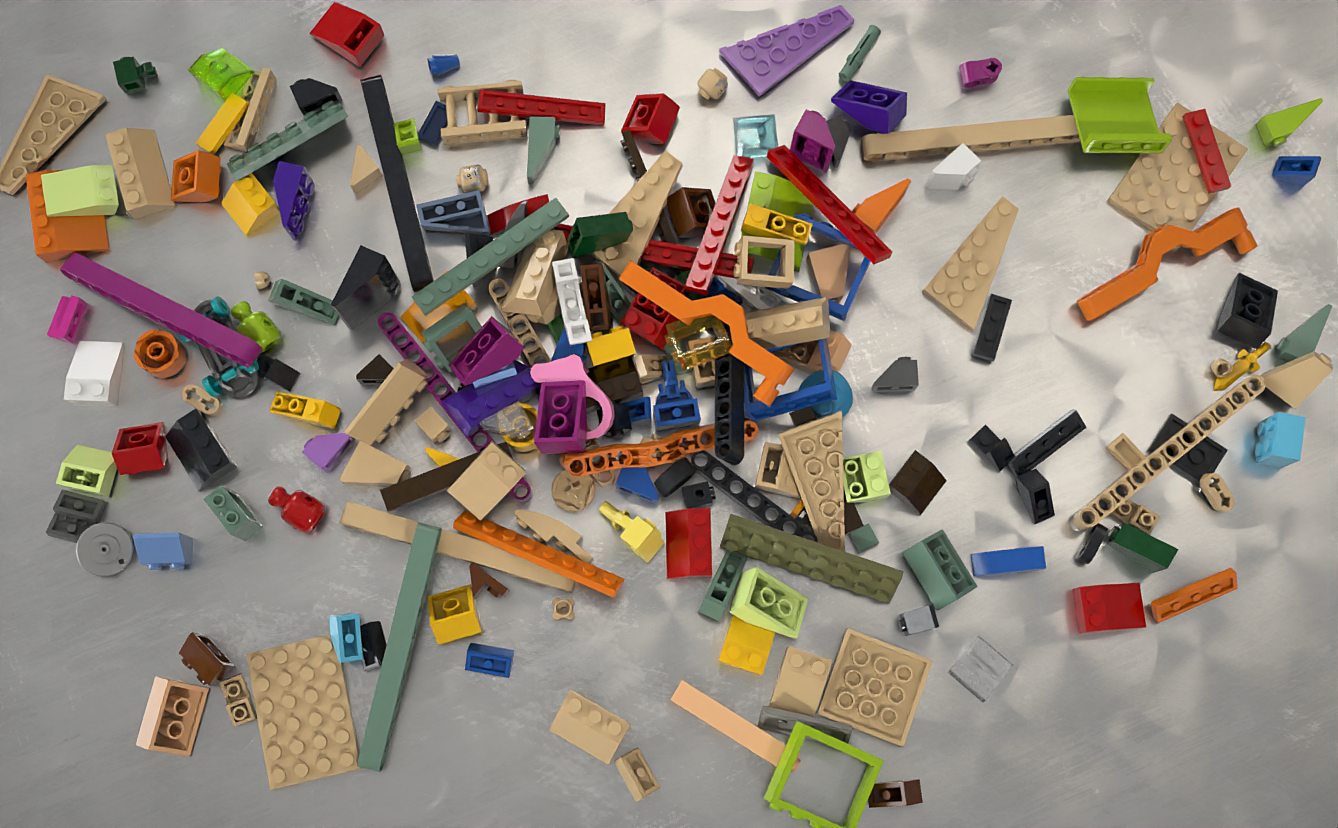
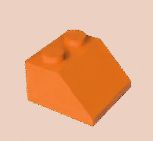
M197 150L173 160L171 201L208 202L218 198L220 192L221 158Z

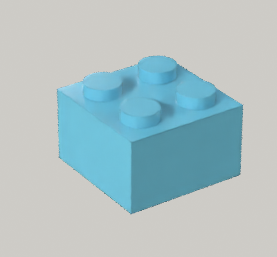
M1278 412L1262 420L1257 429V433L1260 436L1259 443L1255 447L1256 463L1283 468L1300 461L1306 417Z

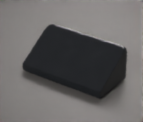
M369 622L360 626L363 654L361 661L364 672L381 668L387 646L381 622Z

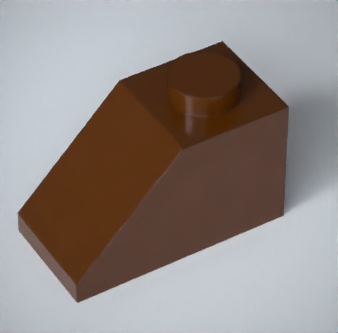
M920 779L875 783L868 798L869 808L909 806L923 803Z

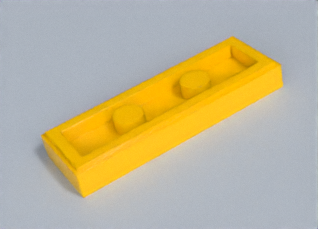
M231 93L195 144L208 153L215 155L248 109L249 103Z

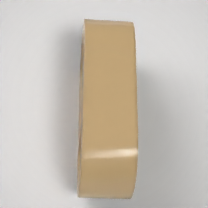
M189 384L183 388L182 398L189 405L208 416H216L221 412L222 402L217 397H212L207 391L194 384ZM189 392H195L200 396V399L191 398L188 395ZM208 401L210 403H213L216 407L214 409H209V407L206 406L204 402Z
M1217 473L1204 474L1200 479V487L1211 506L1217 511L1231 510L1235 500L1223 478ZM1210 479L1214 480V482L1212 483L1213 487L1209 486V484L1211 483ZM1222 498H1225V500L1223 501L1224 505L1220 504L1222 502Z

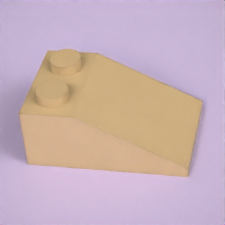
M491 441L447 492L481 521L526 474V470L495 442Z
M788 646L768 707L814 717L833 660Z

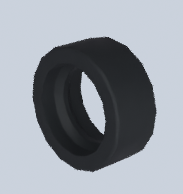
M684 457L664 471L656 479L654 485L664 497H667L683 486L696 473V469Z

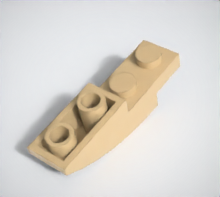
M516 510L514 512L517 517L515 521L524 529L529 527L534 531L532 536L540 543L545 541L550 544L555 538L556 541L554 543L563 551L568 549L575 558L589 564L594 560L591 555L578 545L583 539L582 536L569 526L541 513L527 510Z

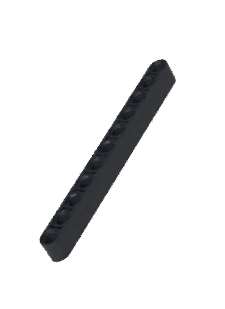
M380 74L360 79L410 283L415 293L431 284L434 279L403 156L397 145L394 121L385 85Z

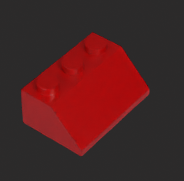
M688 508L665 512L667 579L712 578L710 508Z

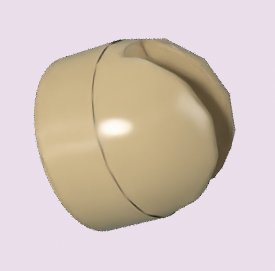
M254 272L257 289L268 287L271 281L264 279L270 276L266 272Z
M1220 358L1213 361L1211 369L1216 376L1225 377L1231 371V364L1225 359Z

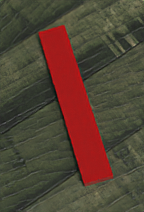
M479 89L478 112L528 118L555 117L556 121L604 126L606 103Z

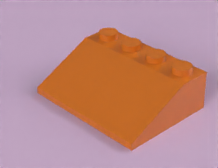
M45 170L26 174L35 253L39 258L47 263L68 259L73 252L83 256L110 251L105 215L47 217L41 175L63 170Z

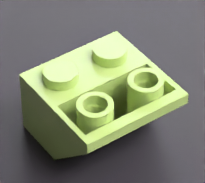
M76 445L63 460L56 484L73 490L109 497L117 470L112 452Z
M881 451L843 458L844 493L847 503L883 499L891 494Z

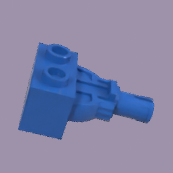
M669 360L668 362L670 371H668L667 361L661 362L666 392H664L663 383L659 384L656 405H653L656 431L700 424L701 421L697 398L693 399L691 393L685 388L684 380H680L681 389H679L674 360Z

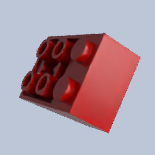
M337 2L330 6L310 32V35L359 67H361L385 36L378 22L362 12Z
M652 267L649 273L685 296L684 284ZM638 292L620 325L629 328L631 332L664 350L675 330L678 318Z

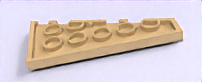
M46 74L0 164V190L14 195L26 182V174L36 172L107 98L102 94Z
M665 151L609 212V214L627 212L629 220L633 223V232L630 234L627 242L590 254L600 262H603L618 276H621L630 260L637 265L640 264V258L652 237L660 219V213L665 207L668 195L674 187L683 167L681 161Z
M1003 196L922 291L971 331L975 330L1019 208Z
M841 410L779 432L778 435L818 543L845 552Z

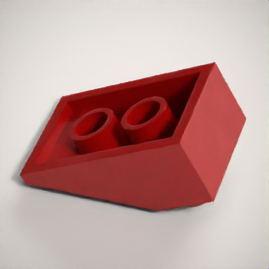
M1140 583L1093 585L1072 589L1079 634L1146 627Z

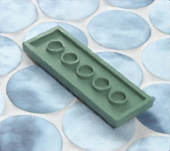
M337 100L324 103L321 106L322 109L317 112L311 111L303 116L304 119L298 123L292 122L279 134L275 132L266 138L267 141L261 144H253L248 148V152L231 157L229 159L230 162L227 163L231 175L235 181L240 180L348 117L347 113Z

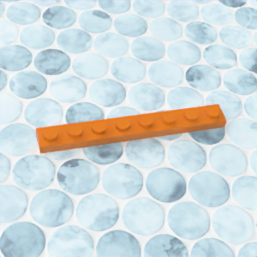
M464 510L454 521L453 528L613 598L623 586L624 578L614 573L607 572L593 564L584 562L572 555L563 553L553 547L500 526L493 521L484 518L480 521L471 512Z

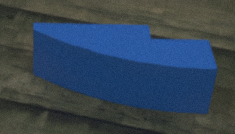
M1043 546L971 554L973 576L1010 574L1046 569Z

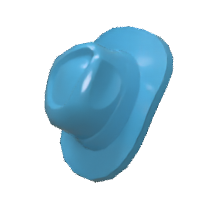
M819 370L807 376L798 390L825 383L824 371ZM832 370L837 400L811 406L817 419L841 410L842 417H844L853 404L852 389L845 377L837 371Z

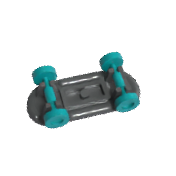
M217 296L212 300H206L194 309L195 312L237 332L230 317V308L221 297ZM177 333V335H178L183 341H185V342L191 341L190 339H188V338H186V337H184V336H182V335H180V334ZM196 343L213 375H208L202 380V384L209 395L217 397L224 392L228 396L241 398L255 390L258 383L259 370L256 360L247 368Z

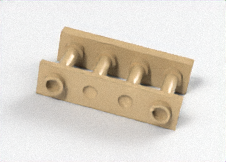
M507 80L504 83L463 87L445 86L443 89H437L440 101H446L448 126L441 128V137L444 144L528 136L525 120L521 121L519 116H511L509 122L500 123L498 121V114L489 113L490 122L479 125L476 114L475 98H479V89L522 94L524 93L522 81ZM467 99L469 124L458 127L456 126L454 100Z

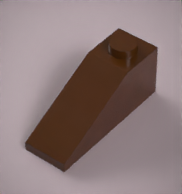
M603 263L580 266L585 313L590 331L613 328L611 304Z

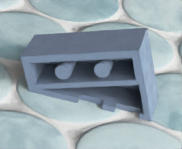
M480 190L416 205L420 223L424 230L491 236Z

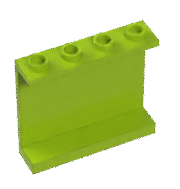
M1084 76L1074 78L1067 92L1084 153H1163L1172 138L1170 133H1159L1148 95V90L1155 82L1154 78Z

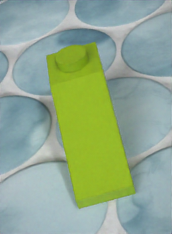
M1319 98L1263 116L1255 125L1265 147L1272 144L1279 146L1287 142L1286 139L1323 102V99Z

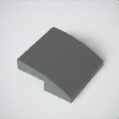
M62 489L53 507L55 514L46 530L47 535L77 543L79 537L87 528L100 523L105 501Z

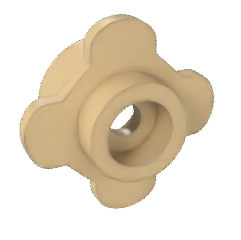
M555 598L553 600L554 613L552 616L555 620H560L561 618L572 620L574 618L573 605L575 602L572 598H567L566 600Z

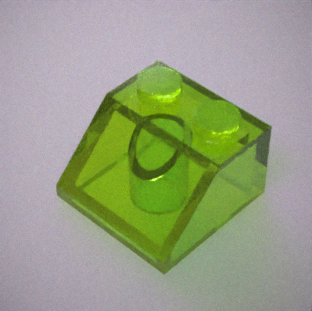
M225 49L201 54L188 69L189 73L200 84L223 101H226L231 93L236 95L254 74V70Z

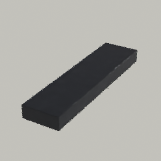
M1072 409L1005 461L1014 476H1020L1031 471L1087 427L1077 410Z

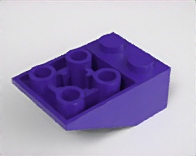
M279 161L273 184L283 227L291 238L296 241L298 234L302 233V220L304 215L308 213L309 196L314 192L315 184L304 166Z

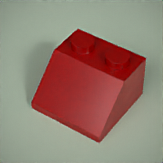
M664 93L636 95L621 132L630 129L634 138L650 144H665L672 125L677 118L680 106Z
M163 422L119 429L111 454L120 475H133L148 470L156 471L165 467L168 453Z

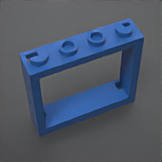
M795 214L794 218L812 223L811 231L858 249L841 231L834 229L831 224L814 221L807 214ZM780 250L768 274L769 276H776L779 271ZM866 256L863 259L844 305L828 299L829 315L843 321L846 320L871 262ZM791 285L788 289L765 287L767 290L796 302L824 298L794 285Z
M827 338L818 340L825 383L777 396L770 407L762 401L756 402V397L753 396L755 388L752 367L744 363L745 412L753 422L837 400ZM798 344L787 345V346H782V347H777V348H771V349H766V350L769 351V352H773V351H777V350L784 349V348L791 347V346L798 345Z

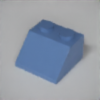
M182 533L133 534L139 562L142 565L148 566L149 570H161L162 566L170 565V569H184L185 565H192V537Z

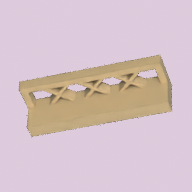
M262 67L261 72L250 70L241 98L246 101L247 98L252 96L248 109L243 114L245 118L242 127L238 121L227 136L224 143L226 148L246 153L248 148L253 145L276 79L271 69ZM258 77L259 79L254 89L252 83L254 78ZM238 135L236 144L231 143L233 137Z

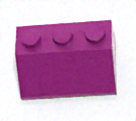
M806 109L794 130L790 151L800 161L827 173L835 144L826 119L819 112Z

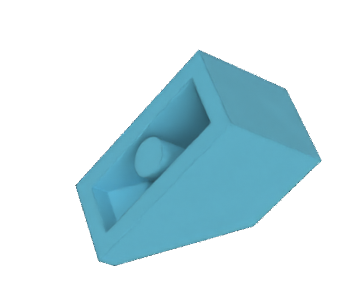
M346 613L329 616L331 641L339 663L362 660L359 614Z

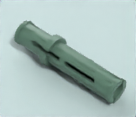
M870 25L853 53L848 55L846 64L838 73V76L843 81L849 82L857 68L862 66V60L881 33L877 26Z

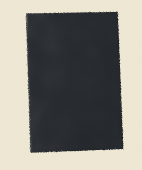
M1171 413L1147 450L1152 453L1188 423ZM1183 434L1184 441L1190 443L1189 437ZM1206 436L1171 464V466L1200 484V479L1204 474L1215 472L1228 450ZM1167 447V454L1173 457L1172 449Z

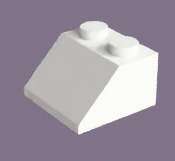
M962 143L932 170L925 186L928 189L958 190L962 185L966 187L974 180V176L979 171L977 167L981 160Z

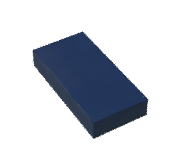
M435 101L418 132L420 140L437 147L441 139V128L448 126L445 104Z

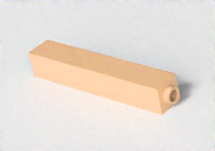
M683 680L681 681L670 701L777 767L786 747L784 743ZM798 753L791 771L795 772L801 760L798 759L800 753Z

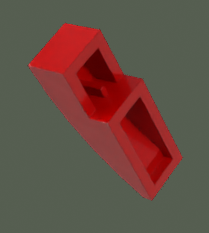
M548 194L523 200L528 201V216L549 203ZM523 201L506 206L487 215L492 236L504 233L511 216Z

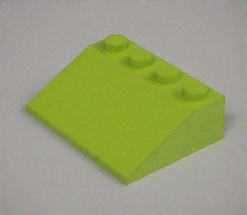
M755 171L747 209L751 203L793 218L796 213L811 216L813 203L791 181L776 175ZM742 232L741 237L753 235ZM795 243L794 271H800L804 244ZM748 246V257L754 258V263L772 266L780 249Z

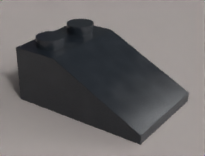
M1238 273L1220 315L1217 331L1257 350L1271 335L1278 290Z

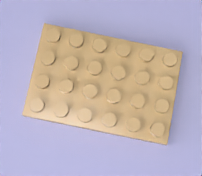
M1178 102L1158 128L1159 133H1170L1171 143L1163 153H1141L1107 200L1151 231L1162 225H1174L1192 231L1218 194V192L1210 194L1207 192L1182 117L1185 113L1192 111ZM1211 125L1229 177L1248 148Z
M330 634L246 654L270 790L362 769L357 766L360 752L343 663H339Z

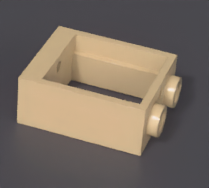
M742 236L735 243L734 255L737 256V264L734 266V277H737V284L788 289L794 283L795 240ZM748 246L781 249L780 276L747 274Z

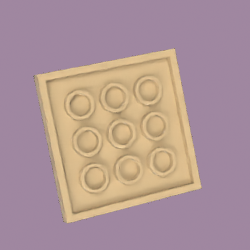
M847 628L816 714L838 723L852 725V728L904 747L933 660Z

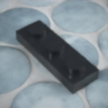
M991 293L976 340L973 356L992 362L995 360L1011 306V299Z

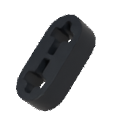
M1099 523L1093 526L1079 552V560L1090 564L1108 531L1107 527Z

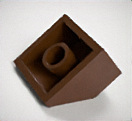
M682 187L668 196V211L677 236L693 238L705 233L715 206L711 189Z
M192 632L179 651V654L183 657L182 663L190 670L193 668L198 673L197 679L205 686L218 685L236 667L205 634Z

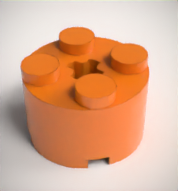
M149 330L142 334L136 342L137 345L134 350L136 363L157 378L163 379L175 375L187 362L183 344L169 332Z

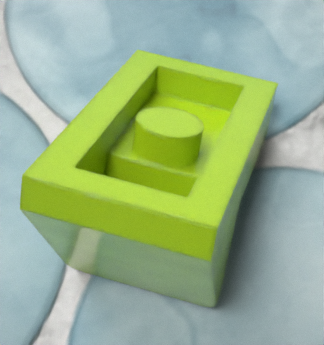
M411 118L394 123L397 145L401 154L405 155L421 151L422 146L415 119Z

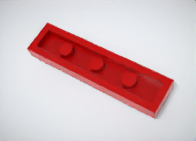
M1206 109L1185 113L1182 117L1208 194L1229 189L1231 183Z

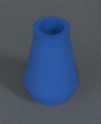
M457 54L432 55V57L427 58L431 75L436 74L438 76L455 67H460Z

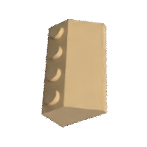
M123 128L105 134L126 211L136 220L176 207L175 201H171V186L155 131L152 129Z
M550 230L525 248L501 308L502 312L544 315L555 285L552 262L564 260L569 248L563 231Z
M827 297L745 313L750 340L764 349L830 338L829 303Z
M410 359L399 362L344 432L370 446L376 442L380 443L388 434L385 432L388 426L391 425L393 427L401 418L399 415L400 411L403 408L408 409L413 403L414 399L412 396L416 391L420 393L428 384L425 380L429 375Z

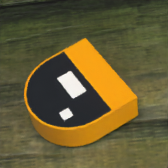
M801 499L790 515L802 525L807 526L811 522Z

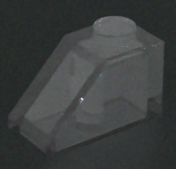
M519 401L479 422L484 431L512 439L517 437L519 439L524 438L533 429L532 423Z

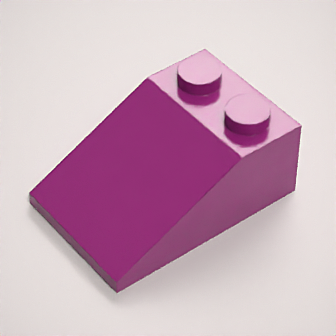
M491 316L448 366L462 384L466 386L510 365L514 359L520 356L521 351L525 347L510 330Z
M585 381L542 382L534 437L535 445L542 454L585 453L587 438Z

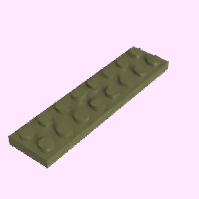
M730 514L720 547L728 551L737 552L749 558L757 559L889 604L902 580L904 572Z

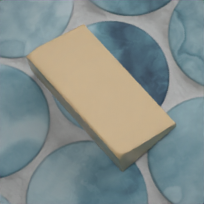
M638 747L614 761L635 801L643 799L660 788Z

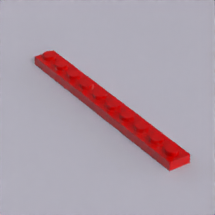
M558 224L551 230L563 231L567 241L573 226ZM649 240L640 259L641 262L691 270L699 248ZM722 252L714 275L737 279V277H734V266L737 264V256ZM748 257L747 274L752 273L754 258Z

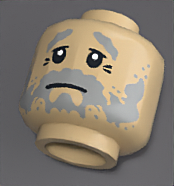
M714 68V70L707 69L697 82L700 88L698 93L707 100L710 97L715 100L718 99L728 87L727 76L717 68Z
M478 164L461 167L460 175H456L458 188L462 187L465 193L477 190L482 192L489 185L486 168L483 169Z

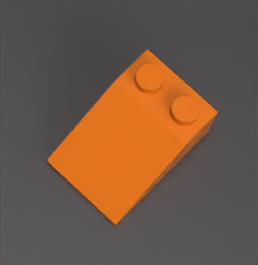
M907 178L865 199L861 205L858 203L852 212L876 235L904 197L911 180Z

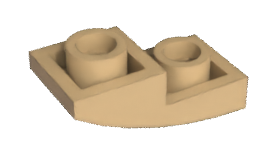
M1129 499L1109 514L1120 522L1128 524L1148 535L1151 534L1160 518L1159 515L1143 505H1137Z
M243 673L220 681L219 684L227 702L226 709L233 727L256 719Z

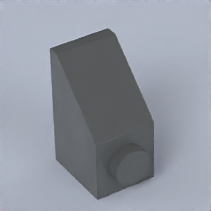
M899 357L874 382L872 391L915 390L919 385L917 360H911V357Z

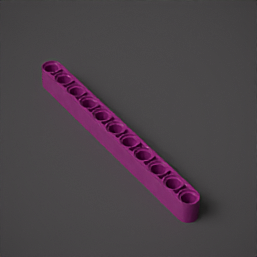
M73 252L59 269L62 274L72 281L244 367L249 368L263 350L252 339L78 253Z
M390 312L381 314L378 318V326L404 360L410 359L415 353H419L420 358L413 363L423 371L433 370V375L425 380L428 382L426 388L463 433L441 403L444 399L456 393L397 317ZM387 321H394V325L391 328L384 327ZM407 337L405 344H397L399 338ZM439 387H447V390L444 394H436V391ZM484 427L466 437L477 452L484 450L491 441L495 442ZM485 436L487 437L486 443L482 446L476 445L477 438ZM523 477L509 491L512 497L519 503H526L532 497V489ZM519 487H526L527 494L523 497L516 496V490Z

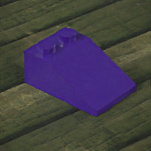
M850 80L831 98V102L867 129L877 131L880 134H888L907 115V92Z

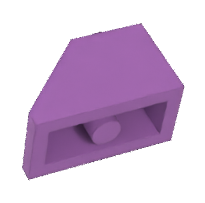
M346 433L316 435L314 439L311 438L306 442L302 453L327 472L355 441V438Z

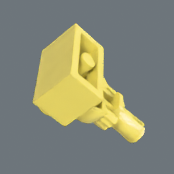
M607 501L600 506L599 512L612 521V526L616 530L621 528L624 531L620 538L631 551L648 563L665 543L660 537L662 533L656 529V525L649 519L645 518L643 521L640 517L636 516L632 520L629 518L630 514L628 511H620Z

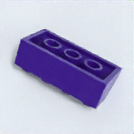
M513 360L517 375L475 388L474 384L471 383L444 399L441 403L466 437H469L500 418L511 406L524 403L537 395V390L541 388V383L533 380L529 366Z

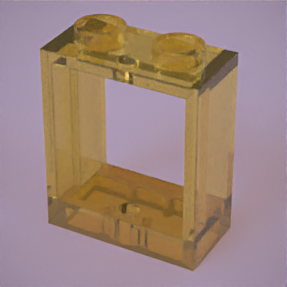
M714 315L694 319L690 326L681 320L665 325L668 334L664 335L669 348L673 346L674 350L671 351L675 364L680 363L682 370L726 355L731 349L730 340L722 321ZM711 327L713 328L718 340L682 353L677 340Z

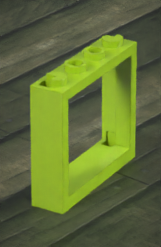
M796 721L764 799L770 802V808L782 812L783 809L790 811L789 816L799 821L806 818L810 820L809 825L815 828H856L884 760ZM806 735L868 763L843 826L780 799Z

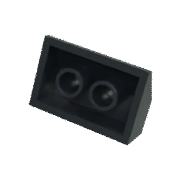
M197 408L178 419L165 436L198 491H201L237 468V465L207 417Z

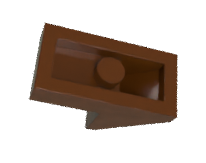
M474 563L470 564L472 593L475 599L478 598L486 585L489 586L487 591L498 598L501 595L505 598L510 592L508 588Z

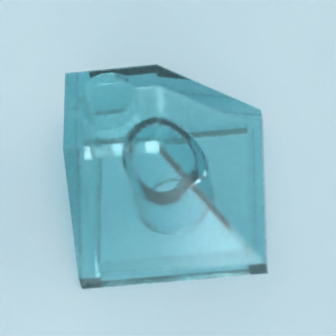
M775 114L733 118L738 156L749 158L767 156L768 150L778 147Z

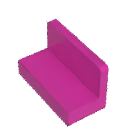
M71 295V298L62 296L47 335L73 344L88 303Z

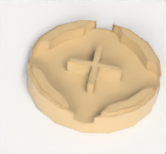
M567 470L556 475L551 488L553 500L565 511L570 512L581 511L588 507L594 499L596 490L590 475L574 477Z

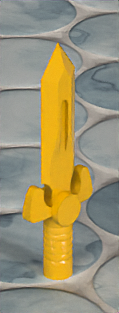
M1264 342L1251 354L1242 349L1238 353L1237 358L1245 356V359L1238 360L1232 365L1231 371L1227 376L1218 377L1215 381L1214 390L1228 388L1249 370L1250 364L1253 365L1250 372L1253 373L1259 370L1261 367L1256 361L1271 349L1270 344Z

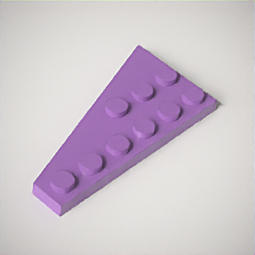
M842 5L820 12L814 17L798 20L797 23L786 24L758 34L757 37L747 41H739L736 45L719 48V53L760 97L854 24V18Z

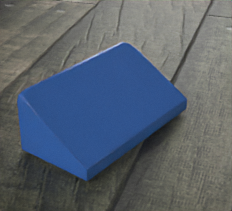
M470 643L467 650L465 670L509 678L514 650Z

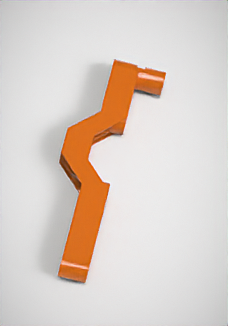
M1240 207L1226 211L1194 231L1174 225H1162L1146 234L1135 266L1077 300L1086 321L1101 316L1155 284L1159 280L1157 272L1162 255L1176 246L1191 249L1195 257L1213 250L1232 239L1239 254L1255 249L1257 243L1251 230L1247 229L1248 224Z
M631 260L619 277V280L688 326L691 325L694 319L711 315L729 325L733 342L729 353L765 376L753 396L769 407L780 392L776 389L779 383L784 386L795 369L750 340L745 311L742 306L723 294L692 301Z
M744 417V429H746L744 441H749L757 436L758 426L755 422ZM715 423L679 430L663 439L645 443L612 444L585 450V453H561L559 461L568 473L574 477L622 467H652L666 464L688 453L715 448ZM703 433H707V434H708L707 440H706L705 442L701 443V442H700V437H701V435H702ZM655 449H658L660 452H657L656 457H654L652 454L656 452ZM620 451L623 455H620L619 460H617L615 457L618 456ZM600 455L602 457L601 462L598 465H593V458Z

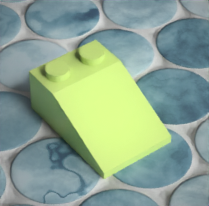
M89 165L41 175L47 217L115 215L119 202L113 165Z
M756 566L741 573L729 612L747 623L795 639L798 638L808 598Z

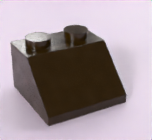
M915 450L890 481L889 488L895 497L921 515L947 480L931 461Z

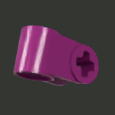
M996 58L962 63L959 66L963 87L972 88L995 82L1002 70L1001 62Z

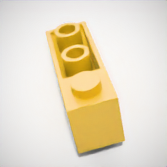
M750 203L740 231L756 237L795 240L797 244L806 245L812 223Z
M276 391L269 412L312 425L335 429L341 408L324 400Z

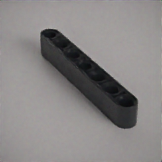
M719 320L715 327V455L731 465H738L744 458V362L729 353L733 346L730 326Z
M702 450L693 453L691 464L695 467L696 473L764 525L784 531V524H792L795 529L793 535L802 538L808 537L818 543L817 536L707 451ZM697 457H704L707 460V464L705 466H698L695 463V459ZM715 470H721L724 473V478L716 480L712 473ZM737 483L741 486L742 491L740 493H733L730 490V485ZM756 497L759 500V505L757 507L750 506L747 502L748 498ZM768 510L775 511L777 519L773 521L768 520L765 512Z

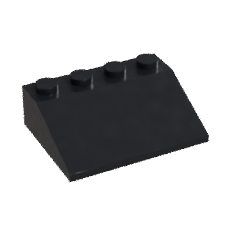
M360 245L331 303L332 308L351 330H354L390 302L393 295L396 296L400 290V280L386 256Z

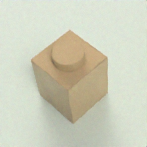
M432 407L415 420L416 424L434 444L438 441L443 442L450 435L449 431H451V428Z

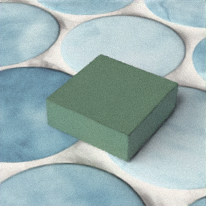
M869 523L848 534L858 553L879 544Z

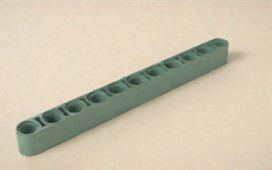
M418 523L358 758V767L381 772L383 769L441 537V527Z

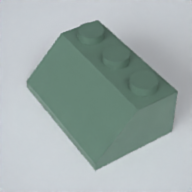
M943 529L902 552L907 564L911 566L918 582L923 586L930 602L937 611L978 587Z

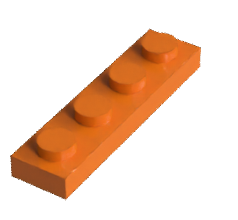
M1228 568L1152 601L1153 619L1160 623L1238 589L1236 572L1232 568Z

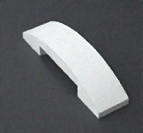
M574 258L552 262L554 279L569 344L575 345L592 342L579 289Z

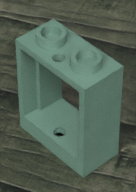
M465 303L422 332L426 339L423 344L430 353L435 352L437 356L434 357V360L440 368L445 366L449 373L452 370L448 365L465 346L446 358L435 342L464 322L468 323L474 334L482 327Z
M223 485L203 499L230 535L246 541L263 527L239 495Z

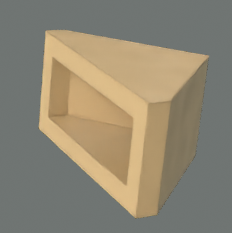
M361 145L356 146L350 186L355 193H359L382 176L378 166Z

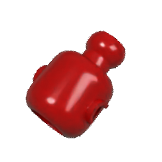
M277 486L268 498L271 506L282 508L281 518L283 521L304 533L311 532L325 512V505L303 490H297L290 495L285 488Z

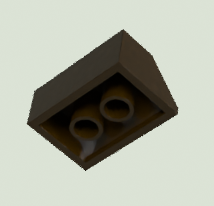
M631 356L588 368L590 371L587 374L588 377L608 396L613 404H621L643 398L642 386ZM586 397V414L602 408L597 400L592 397Z

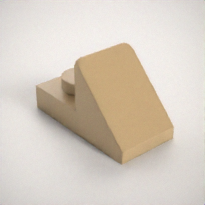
M640 354L634 357L636 361L634 365L641 384L664 379L661 362L667 361L666 356Z

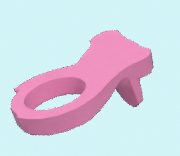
M573 354L549 363L533 365L530 374L533 380L538 383L584 380L586 397H592L597 400L603 410L602 422L593 431H587L586 440L599 438L607 433L613 424L614 407L608 396L588 377L587 374L590 371L584 366L582 358Z

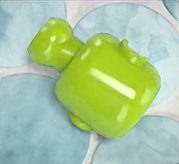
M246 301L239 302L231 309V315L241 322L237 327V332L258 343L263 349L261 353L269 350L280 340L281 334L279 329L265 312L257 311L253 313L250 304Z

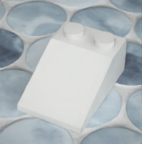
M79 341L66 377L64 400L72 405L117 407L124 343Z

